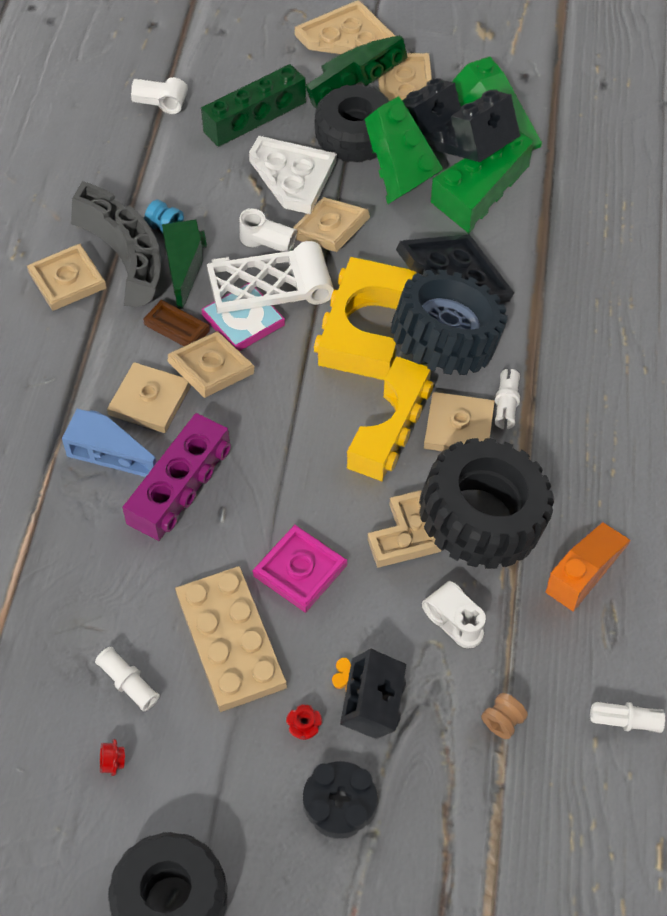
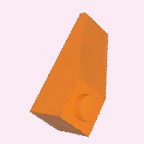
M602 522L576 544L550 574L545 593L574 612L629 545L630 539Z

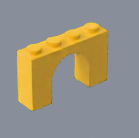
M350 257L347 267L341 268L338 279L339 289L333 290L330 301L331 312H325L322 323L323 334H318L315 340L314 352L318 353V366L384 380L396 358L397 344L391 337L357 329L349 322L348 317L354 311L366 306H383L396 309L405 283L408 279L412 280L413 275L417 273L406 268Z

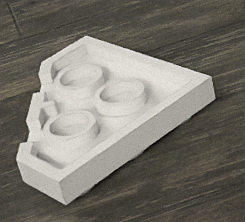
M258 136L249 152V161L283 208L311 214L336 164L337 158L336 153Z

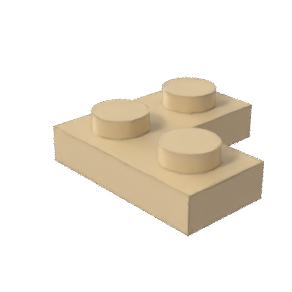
M421 490L391 497L389 505L397 526L368 533V543L377 568L441 552L434 544L436 540L434 536L430 538L424 529L426 522L423 523L420 519L419 510L421 505L419 500Z

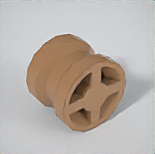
M502 692L495 698V705L492 708H487L481 717L485 725L493 733L503 739H510L515 732L514 727L517 724L523 723L527 719L528 714L524 706L517 699Z

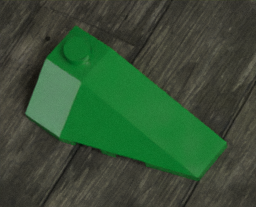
M491 56L468 63L453 79L452 82L455 83L461 107L476 101L488 90L495 89L502 93L511 94L519 131L534 141L532 150L542 147V142L506 75Z

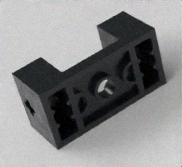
M435 78L428 81L427 85L420 90L408 93L406 95L407 98L402 100L427 143L435 151L481 162L520 137L511 94L502 93L495 89L488 90L476 101L461 107L455 83Z

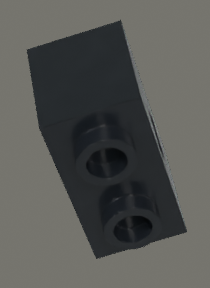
M369 649L352 658L340 725L374 739L396 731L401 719L399 708L401 696L406 687V679L404 677L407 664L373 649Z

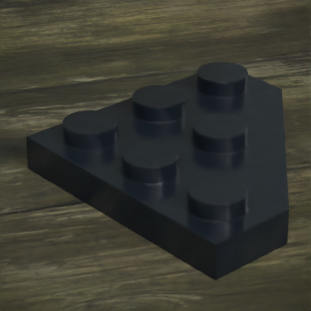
M470 234L403 240L399 242L396 251L409 269L421 275L426 270H432L434 275L437 274L438 270H446L447 275L453 276L454 272L461 273V278L468 280L469 277L477 280L476 285L479 287L484 284L489 287V294H497L501 299L499 303L510 302L514 295L513 290Z

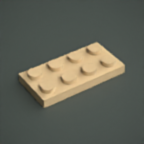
M240 566L175 588L178 601L219 712L287 689L286 680Z

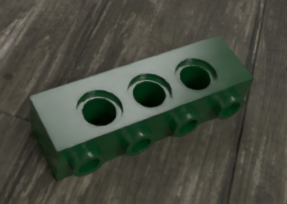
M288 64L201 107L203 132L217 147H220L305 104L306 78L291 64Z

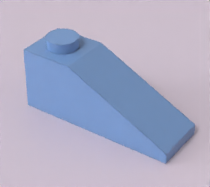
M77 408L62 437L67 457L146 477L156 464L155 456L109 417L94 410L86 411Z

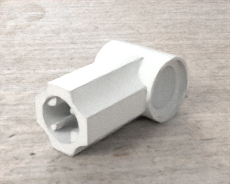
M169 78L165 83L134 79L131 99L132 102L158 105L164 112L176 114L182 108L188 87L179 78Z
M247 209L240 214V241L248 247L264 245L282 252L291 251L294 247L297 237L296 229L265 219L264 213L258 209Z

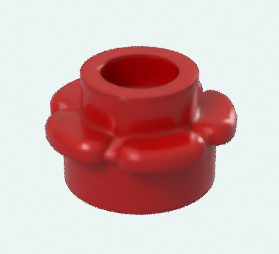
M303 704L297 706L296 710H291L288 713L286 723L289 725V732L294 737L307 740L319 732L322 716L319 711H314L312 706ZM307 719L308 722L306 724H302L301 720Z
M113 739L112 743H101L100 773H111V776H115L117 769H124L125 748L118 747L117 740Z

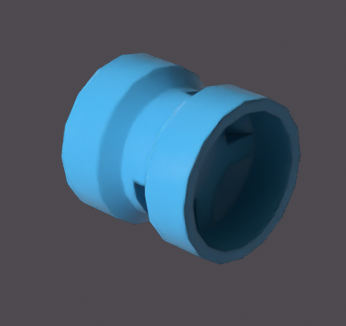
M155 199L147 207L144 220L149 227L153 229L159 228L163 233L162 224L184 221V213L175 207L168 208L165 202Z

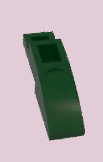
M398 35L363 44L321 66L323 74L305 85L312 106L317 109L321 99L327 96L330 91L341 88V86H353L359 82L367 86L408 59L403 37Z

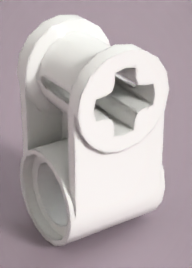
M448 581L423 600L422 607L429 619L440 626L459 646L474 648L482 642L484 636L483 627L486 621L485 613L465 595L457 584Z

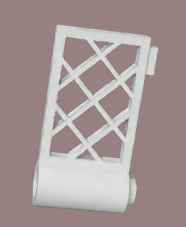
M314 241L302 242L294 251L229 260V257L212 259V263L207 264V272L217 314L307 300L311 304H323L331 299L334 290L321 246ZM289 262L290 265L285 272L274 268L277 263ZM256 267L261 271L254 277L246 273V269ZM227 271L232 276L227 281L216 277L215 273ZM267 274L279 278L273 286L262 281ZM238 278L250 283L244 290L233 285ZM287 282L295 286L297 291L284 292L279 288ZM256 286L267 291L264 296L260 297L250 294ZM227 291L238 296L234 301L222 302L221 297Z

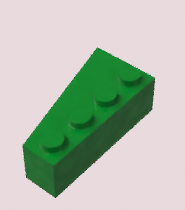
M519 131L520 137L483 161L477 162L464 158L432 179L431 203L468 234L474 229L475 223L485 217L490 206L502 198L503 192L507 187H511L530 166L534 141L521 131Z

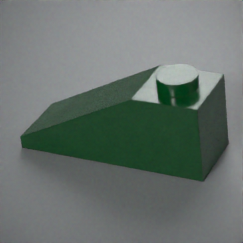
M196 219L162 224L176 304L179 309L184 308L203 262L202 248L207 247L205 231H199Z

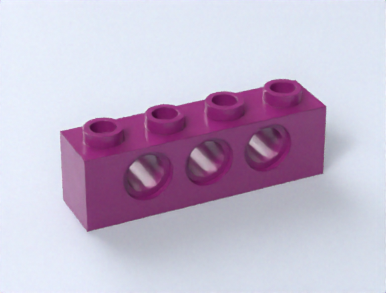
M195 413L123 505L122 509L126 524L157 541H160L166 532L172 531L177 523L178 515L184 507L188 508L193 503L196 491L202 483L206 484L210 480L217 463L228 456L231 449L228 428ZM160 500H167L163 503H157Z

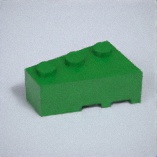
M400 96L382 105L364 119L373 153L377 154L379 161V175L384 180L388 194L385 196L387 204H390L443 170V167Z

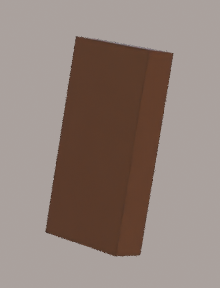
M162 299L143 318L145 326L182 346L204 338L210 332L209 324Z

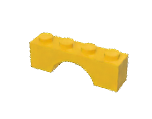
M396 356L384 379V398L394 407L395 413L382 424L359 427L347 450V469L379 481H383L387 471L392 472L399 457L397 451L400 446H406L411 432L409 427L412 422L417 423L422 411V405L420 404L423 398L429 399L434 386V382L430 381L431 370L427 369V366Z

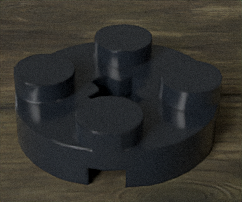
M345 761L318 765L304 786V812L310 822L315 825V829L325 836L342 839L356 835L357 831L370 824L377 809V790L370 772L360 768L358 765ZM338 791L345 792V796L351 799L350 802H344L342 808L335 807V801L330 799V796L336 795Z

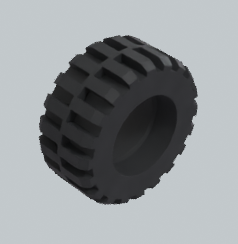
M478 438L467 439L465 444L460 441L450 445L449 449L443 450L431 467L420 495V519L423 523L426 522L424 529L430 538L434 536L436 539L434 544L441 551L446 549L450 552L449 557L456 561L460 558L467 561L468 566L478 567L481 564L485 565V569H497L499 564L502 567L514 565L517 560L526 558L531 550L535 548L551 519L554 494L550 490L551 484L547 475L541 474L543 471L542 467L537 461L532 462L529 459L530 455L523 450L519 452L512 448L513 444L508 442L503 444L496 443V439L485 438L484 441H479ZM481 490L488 492L500 499L511 515L499 517L484 514L473 508L465 500L461 491Z

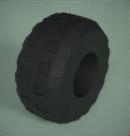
M356 84L353 86H341V88L330 91L327 96L320 100L315 111L314 126L318 144L325 151L336 153L337 158L345 162L359 163L375 159L377 154L373 153L364 119L376 109L389 102V99L382 92L376 91L375 88Z
M162 832L161 834L143 838L123 854V857L112 872L111 883L108 888V900L112 916H223L226 912L228 899L227 883L222 866L212 850L193 836ZM164 878H180L191 885L189 898L181 907L172 912L162 913L154 911L146 904L149 891L157 882Z

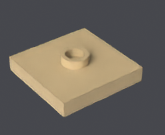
M323 197L314 206L311 214H306L293 227L297 230L295 240L301 242L314 241L321 248L338 252L370 218L368 209Z
M81 244L27 265L30 276L52 311L106 289L105 280Z
M218 331L168 354V363L204 398L254 374L255 366Z
M134 362L107 408L108 415L166 433L191 384L183 377Z
M433 392L424 449L443 451L449 449L450 445L460 441L465 444L467 439L478 438L479 441H484L485 438H490L495 400Z

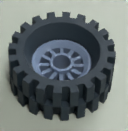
M426 270L423 276L417 273L413 275L412 280L408 279L405 283L391 322V333L395 334L393 340L396 344H402L401 351L405 355L412 353L414 355L412 360L417 364H420L422 361L428 363L427 369L435 371L436 367L443 368V374L452 375L453 370H457L459 375H467L469 369L473 373L479 372L481 367L485 368L489 364L508 320V315H505V305L499 304L501 299L497 294H489L490 288L485 284L481 287L476 285L477 280L472 277L465 280L461 278L462 274L454 272L453 276L447 275L446 270H438L437 274L434 275L432 270Z

